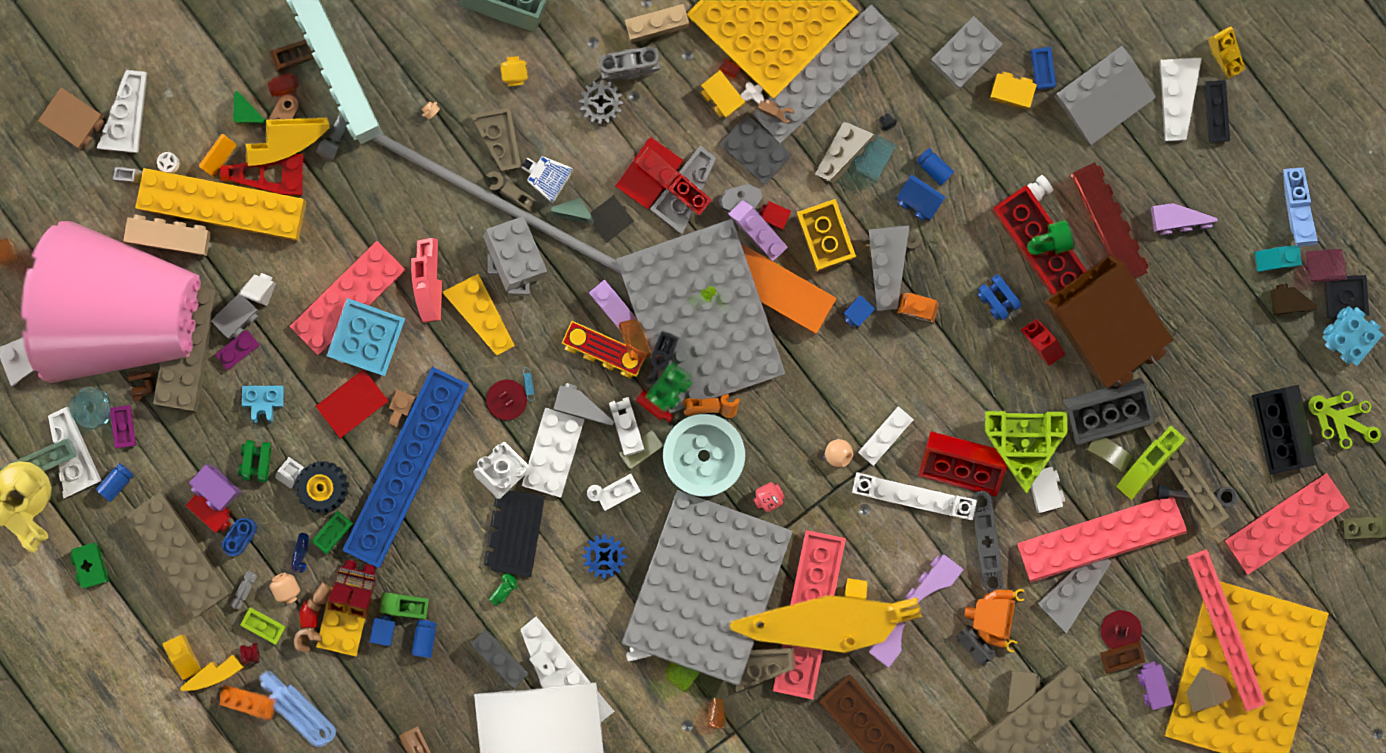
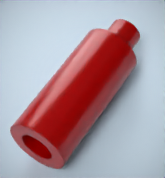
M643 390L635 401L659 420L665 419L667 422H670L674 417L668 412L670 409L664 412L646 398L648 392Z

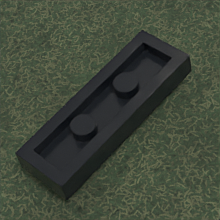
M1226 80L1206 81L1205 97L1209 143L1229 142L1230 129Z

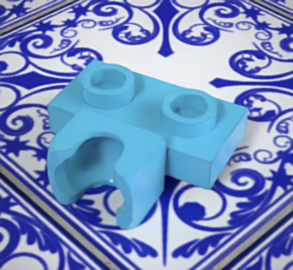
M242 386V407H251V420L253 423H257L259 416L263 413L266 414L268 422L273 423V407H284V386Z

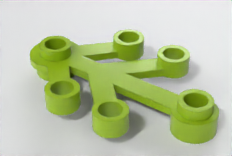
M1350 391L1342 392L1341 395L1328 399L1320 395L1312 397L1308 403V408L1313 415L1318 417L1322 438L1331 439L1334 436V430L1328 425L1326 417L1328 415L1334 420L1340 439L1339 446L1342 449H1349L1352 446V440L1347 436L1344 424L1363 434L1365 441L1368 443H1376L1380 440L1381 431L1377 427L1368 428L1348 417L1357 413H1368L1372 408L1370 402L1362 401L1356 406L1337 411L1330 406L1341 402L1345 404L1352 402L1353 394ZM1344 394H1349V401L1343 399ZM1317 402L1322 403L1321 409L1316 408ZM1363 403L1368 405L1366 411L1361 408ZM1326 429L1330 430V437L1324 435ZM1371 431L1376 432V438L1373 439L1370 437ZM1344 439H1347L1349 441V445L1347 447L1343 446L1342 441Z

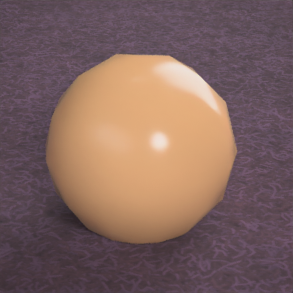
M836 439L827 445L825 457L830 465L844 467L852 460L853 450L847 441Z

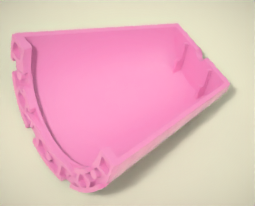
M60 221L58 226H51L45 232L32 256L37 259L34 268L28 269L22 302V318L27 319V331H22L24 346L33 371L39 372L38 377L48 383H55L189 357L193 347L191 340L192 332L195 329V320L192 319V313L198 308L197 291H199L201 285L200 275L75 222Z

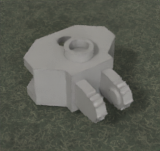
M747 184L725 190L718 201L721 209L731 212L742 200L755 209L763 197L760 189ZM738 192L741 193V198L737 196ZM738 226V229H739L740 233H741V232H744V231Z

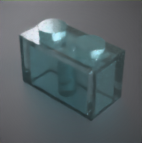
M877 134L875 135L878 138L874 142L870 141L863 156L858 155L853 164L856 166V173L875 183L896 148L895 144Z

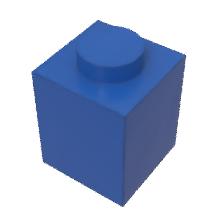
M860 295L843 313L845 316L844 321L852 328L854 326L859 328L875 308Z
M381 614L380 618H374L370 642L392 646L396 621H392L391 616Z

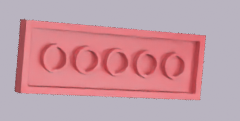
M376 241L290 327L319 356L331 344L346 298L370 306L406 270Z
M1325 473L1224 540V542L1246 575H1249L1350 506L1329 475Z

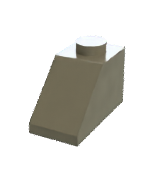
M1010 671L1006 711L1013 712L1035 694V690H1039L1040 678H1037V673Z

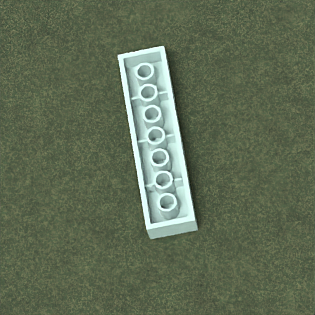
M287 0L295 15L298 14L295 19L303 33H307L304 35L308 46H310L311 50H315L312 55L320 69H324L321 71L325 82H327L328 86L332 85V88L329 89L336 103L341 104L338 109L345 122L349 121L350 124L346 126L354 141L358 139L363 144L383 134L320 0Z

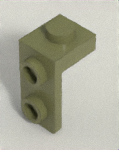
M1386 516L1348 518L1343 520L1345 539L1386 537Z

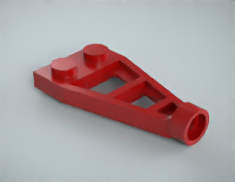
M294 154L279 161L262 165L248 166L247 162L235 165H221L220 179L221 181H232L281 195H303L304 155ZM280 165L282 167V181L278 184L267 181L265 179L266 168ZM253 167L260 168V179L257 181L246 179L244 177V170ZM230 170L233 171L232 177H230Z

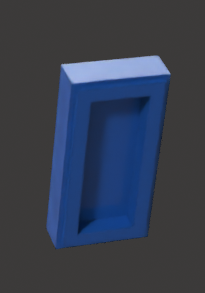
M1051 47L1031 49L1034 82L1037 84L1035 90L1056 88Z

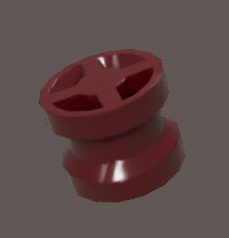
M257 643L251 646H240L243 666L251 662L255 664L260 663V652Z

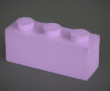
M744 200L729 213L730 217L761 252L772 261L788 248L757 211Z

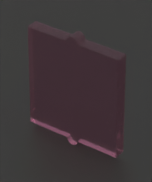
M1342 249L1306 251L1308 263L1306 269H1309L1311 282L1347 280L1346 262L1343 258Z

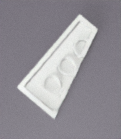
M1201 58L1160 61L1165 142L1185 141L1187 139Z

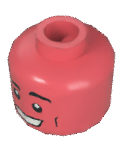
M769 482L756 489V497L753 500L758 509L763 508L765 512H771L783 505L785 496L778 484L775 485L773 482Z

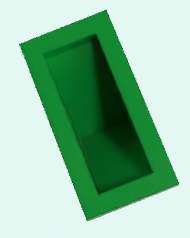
M238 91L234 92L233 122L242 125H265L266 120Z

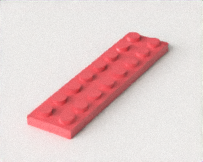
M1169 497L1168 499L1152 500L1017 543V547L1031 583L1186 534L1187 529L1175 498Z
M809 530L805 531L790 605L828 595H835L846 538ZM782 644V648H794L795 669L776 676L773 691L813 699L823 649Z

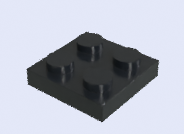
M1366 275L1324 278L1327 319L1337 318L1338 313L1348 306L1353 310L1357 307L1366 314L1365 316H1369Z

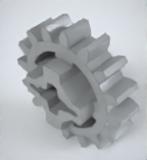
M601 80L600 85H597L593 81V87L586 85L587 92H581L584 99H580L579 103L584 104V106L580 110L586 111L584 117L588 118L590 116L591 123L598 120L599 125H601L602 120H605L609 124V118L612 117L616 120L615 113L622 112L618 108V106L623 105L622 101H618L622 94H616L618 87L616 86L612 89L611 82L604 85V81ZM598 90L594 97H589L594 91ZM605 91H609L613 95L614 99L609 98L606 95ZM600 98L607 102L603 104V107H599V104L596 103ZM588 106L594 107L597 110V115L592 113ZM608 108H613L610 113L605 115V111Z

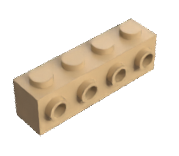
M134 215L133 218L127 217L123 241L128 244L207 256L211 232L201 225H194V228L186 227V223L174 221L172 225L166 224L164 219L154 218V221H148L145 216Z

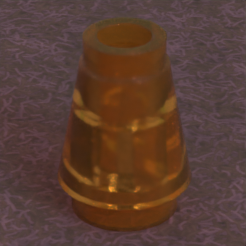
M711 698L706 718L708 728H724V724H726L724 699Z

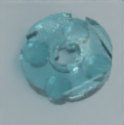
M86 387L79 390L76 397H73L71 400L70 412L72 418L84 428H97L107 423L111 412L108 394L94 387ZM90 402H92V404L94 405V410L92 413L90 412V410H87V406H90Z

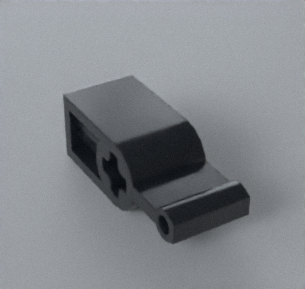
M664 330L661 331L651 355V363L654 366V370L647 379L648 384L653 385L657 381L656 376L659 369L666 367L670 363L679 341V336ZM663 354L666 362L659 364L656 356Z

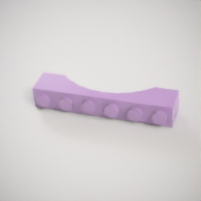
M943 554L941 557L937 555L930 564L933 568L929 573L924 572L918 580L920 585L916 590L912 588L905 598L912 599L917 597L919 603L930 593L951 586L964 569ZM905 622L898 623L885 642L868 646L871 648L868 652L887 667H890L901 652V638Z

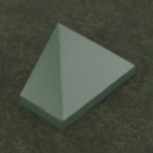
M580 198L553 206L551 209L555 217L593 225L594 220Z

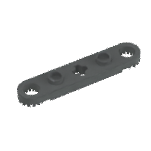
M979 491L972 496V499L976 500L978 496L983 495L987 498V505L979 507L976 504L973 520L982 584L986 591L993 592L1003 587L992 498L987 492ZM985 536H988L989 539L993 540V543L990 544V548H986V545H982V541L985 540ZM990 577H996L999 581L998 586L994 589L987 585Z

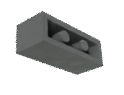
M487 629L471 643L513 688L530 674Z

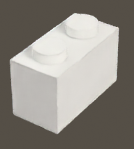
M1052 467L1043 469L1031 486L1037 513L1063 507L1062 502H1065L1063 491L1059 490L1057 482H1060L1057 470L1053 471Z

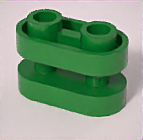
M246 440L245 444L242 443L241 456H243V464H239L238 476H241L242 481H251L253 475L258 476V482L267 483L272 443L262 442L261 448L256 447V441ZM255 455L260 456L258 468L253 467Z

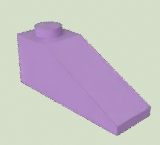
M605 280L589 292L590 296L628 341L641 332L637 318Z

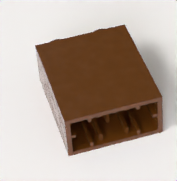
M1110 254L1044 302L1092 377L1106 388L1110 386L1119 388L1127 384L1133 378L1132 370L1143 362L1152 364L1160 360L1166 354L1165 346L1173 341L1125 264Z

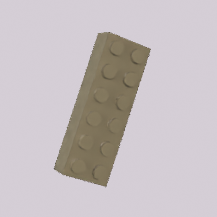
M201 287L197 291L198 308L192 313V319L195 320V329L192 332L191 338L193 342L192 350L189 353V357L160 363L153 404L197 412L213 328L211 320L215 317L219 296L218 291Z
M159 492L126 515L195 617L201 616L233 594L164 492Z
M1068 665L1039 688L1032 697L1013 712L1008 713L977 738L973 744L981 753H1030L1097 698L1074 669Z

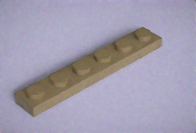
M1161 416L1154 419L1155 423L1143 427L1153 442L1158 440L1168 429ZM1180 447L1169 458L1167 463L1212 529H1214L1230 517L1183 448Z

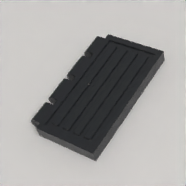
M509 490L500 499L495 497L494 506L501 507V512L493 510L490 527H496L498 531H489L487 547L495 549L494 552L486 551L484 565L491 566L492 571L532 577L545 496Z

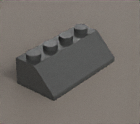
M1142 378L1131 380L1119 388L1110 386L1109 388L1099 389L1063 400L1064 409L1067 412V421L1076 445L1155 423L1147 386Z

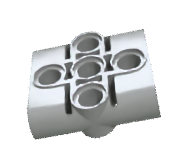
M652 47L606 54L599 59L602 80L606 81L634 79L640 76L652 75L661 69L658 51Z

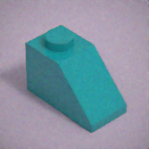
M1296 245L1255 251L1257 272L1296 268L1302 265L1300 247H1296Z

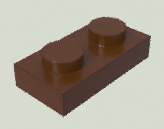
M1139 641L1100 652L1106 674L1146 662Z

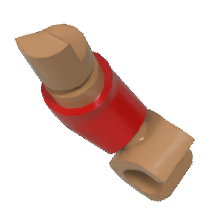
M324 582L314 592V598L305 601L299 611L300 628L303 630H299L296 633L294 646L301 652H309V639L317 642L322 641L319 633L313 631V629H316L318 615L322 608L321 604L326 603L332 592V589Z

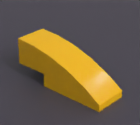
M236 654L230 656L220 666L215 661H212L180 687L181 691H190L215 685L237 674L245 668V665H242L241 660Z

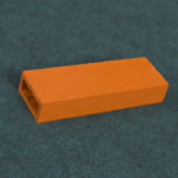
M741 244L761 303L816 335L837 298Z

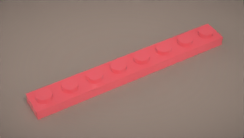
M1207 549L1186 556L1245 711L1265 705L1264 697Z

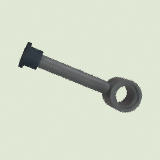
M1158 485V500L1160 498L1168 499L1169 497L1192 499L1186 490L1169 489L1168 486ZM1223 487L1213 492L1223 508L1231 507L1237 502V492L1231 487ZM1223 492L1230 493L1231 501L1229 503H1224L1221 500Z

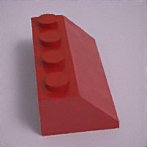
M930 431L918 476L976 492L985 491L989 495L997 497L1007 464L996 448Z

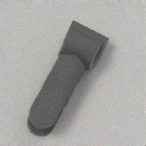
M339 114L328 135L330 140L323 139L316 150V155L332 163L340 146L337 143L340 144L348 129L346 125L350 124L349 121L345 122L341 114Z

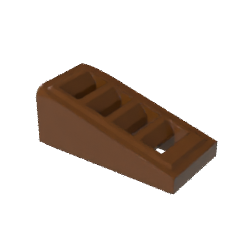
M302 40L272 50L269 56L275 72L278 73L314 59L312 55L314 51L308 46L306 40ZM302 46H304L306 50V56L303 55V52L301 50ZM294 49H296V51H297V53H298V56H299V58H297V59H296L295 54H294V52H293ZM285 53H289L291 61H288ZM279 55L282 58V64H280L277 56Z

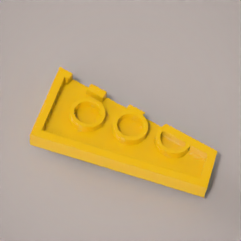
M479 274L442 292L497 356L515 347Z

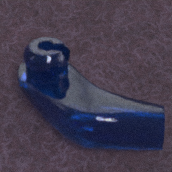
M306 533L298 535L291 568L294 572L303 573L307 567L306 563L302 562L307 554L309 536Z

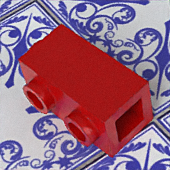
M195 494L185 505L215 533L224 532L231 525L229 522L232 519L229 515L231 511L227 507L224 510H213L206 503L208 500L203 495L199 497Z

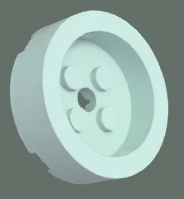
M698 414L682 420L671 430L664 444L663 461L669 478L678 488L694 496H713L726 491L737 481L745 462V448L740 434L728 421L715 415ZM701 450H707L710 453L708 461L702 462L699 460L698 454Z

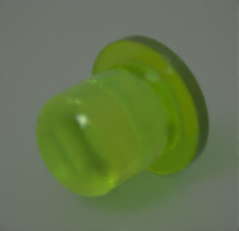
M709 286L707 289H702L700 293L705 301L710 302L717 291L715 287Z

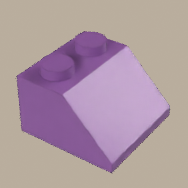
M205 465L190 481V484L193 486L191 490L199 497L203 495L208 500L206 503L215 511L217 509L224 510L242 493L238 487L213 465Z

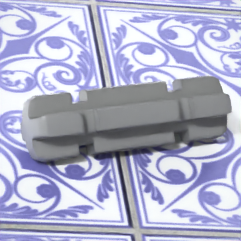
M251 571L246 572L245 580L241 582L235 594L236 597L230 603V606L237 610L241 609L243 600L247 598L253 586L251 585L252 582L254 583L257 575Z

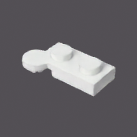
M629 474L603 489L598 485L590 486L587 490V496L592 501H600L604 511L641 491L632 474Z

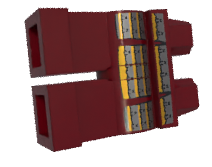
M346 560L343 567H339L334 587L328 598V610L346 614L348 609V615L366 619L376 584L375 566L366 564L363 571L356 570L357 563L355 561Z

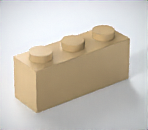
M684 4L625 20L631 43L689 27Z

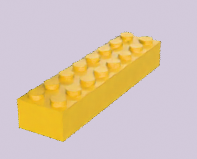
M143 168L135 208L139 211L299 241L307 201L302 198Z

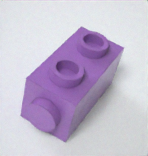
M1155 661L1143 664L1144 668L1139 669L1140 674L1137 675L1140 686H1144L1146 692L1143 695L1146 706H1150V709L1155 710L1172 705L1173 702L1162 665L1155 664Z

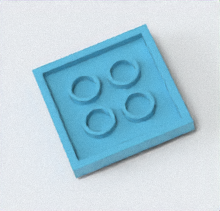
M346 298L326 356L385 376L405 318Z

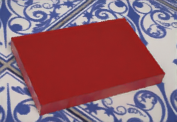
M652 137L648 139L615 185L616 188L647 210H649L664 188L635 164L638 158L649 147L675 170L684 161Z
M363 369L315 407L341 439L388 403L389 400L365 369Z

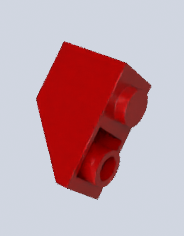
M1037 318L1021 329V332L1036 353L1048 366L1065 355L1058 340Z

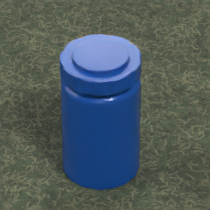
M929 148L923 152L916 163L921 165L920 167L942 186L955 171Z
M118 463L117 468H114L97 486L96 490L105 499L112 502L134 475L125 465Z
M417 620L416 624L418 626L415 629L411 655L432 658L437 623L428 620Z

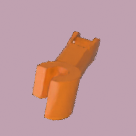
M729 393L722 395L720 401L718 398H686L682 401V405L685 407L684 414L687 416L720 412L726 418H733L737 414L740 398L735 399L733 402H728Z

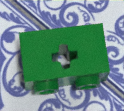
M98 542L71 549L70 560L77 569L78 574H75L78 586L81 585L82 589L109 582ZM87 562L92 563V567L89 570L84 568Z

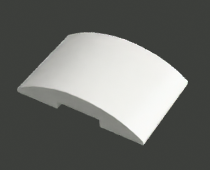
M596 682L551 688L474 694L480 753H604Z

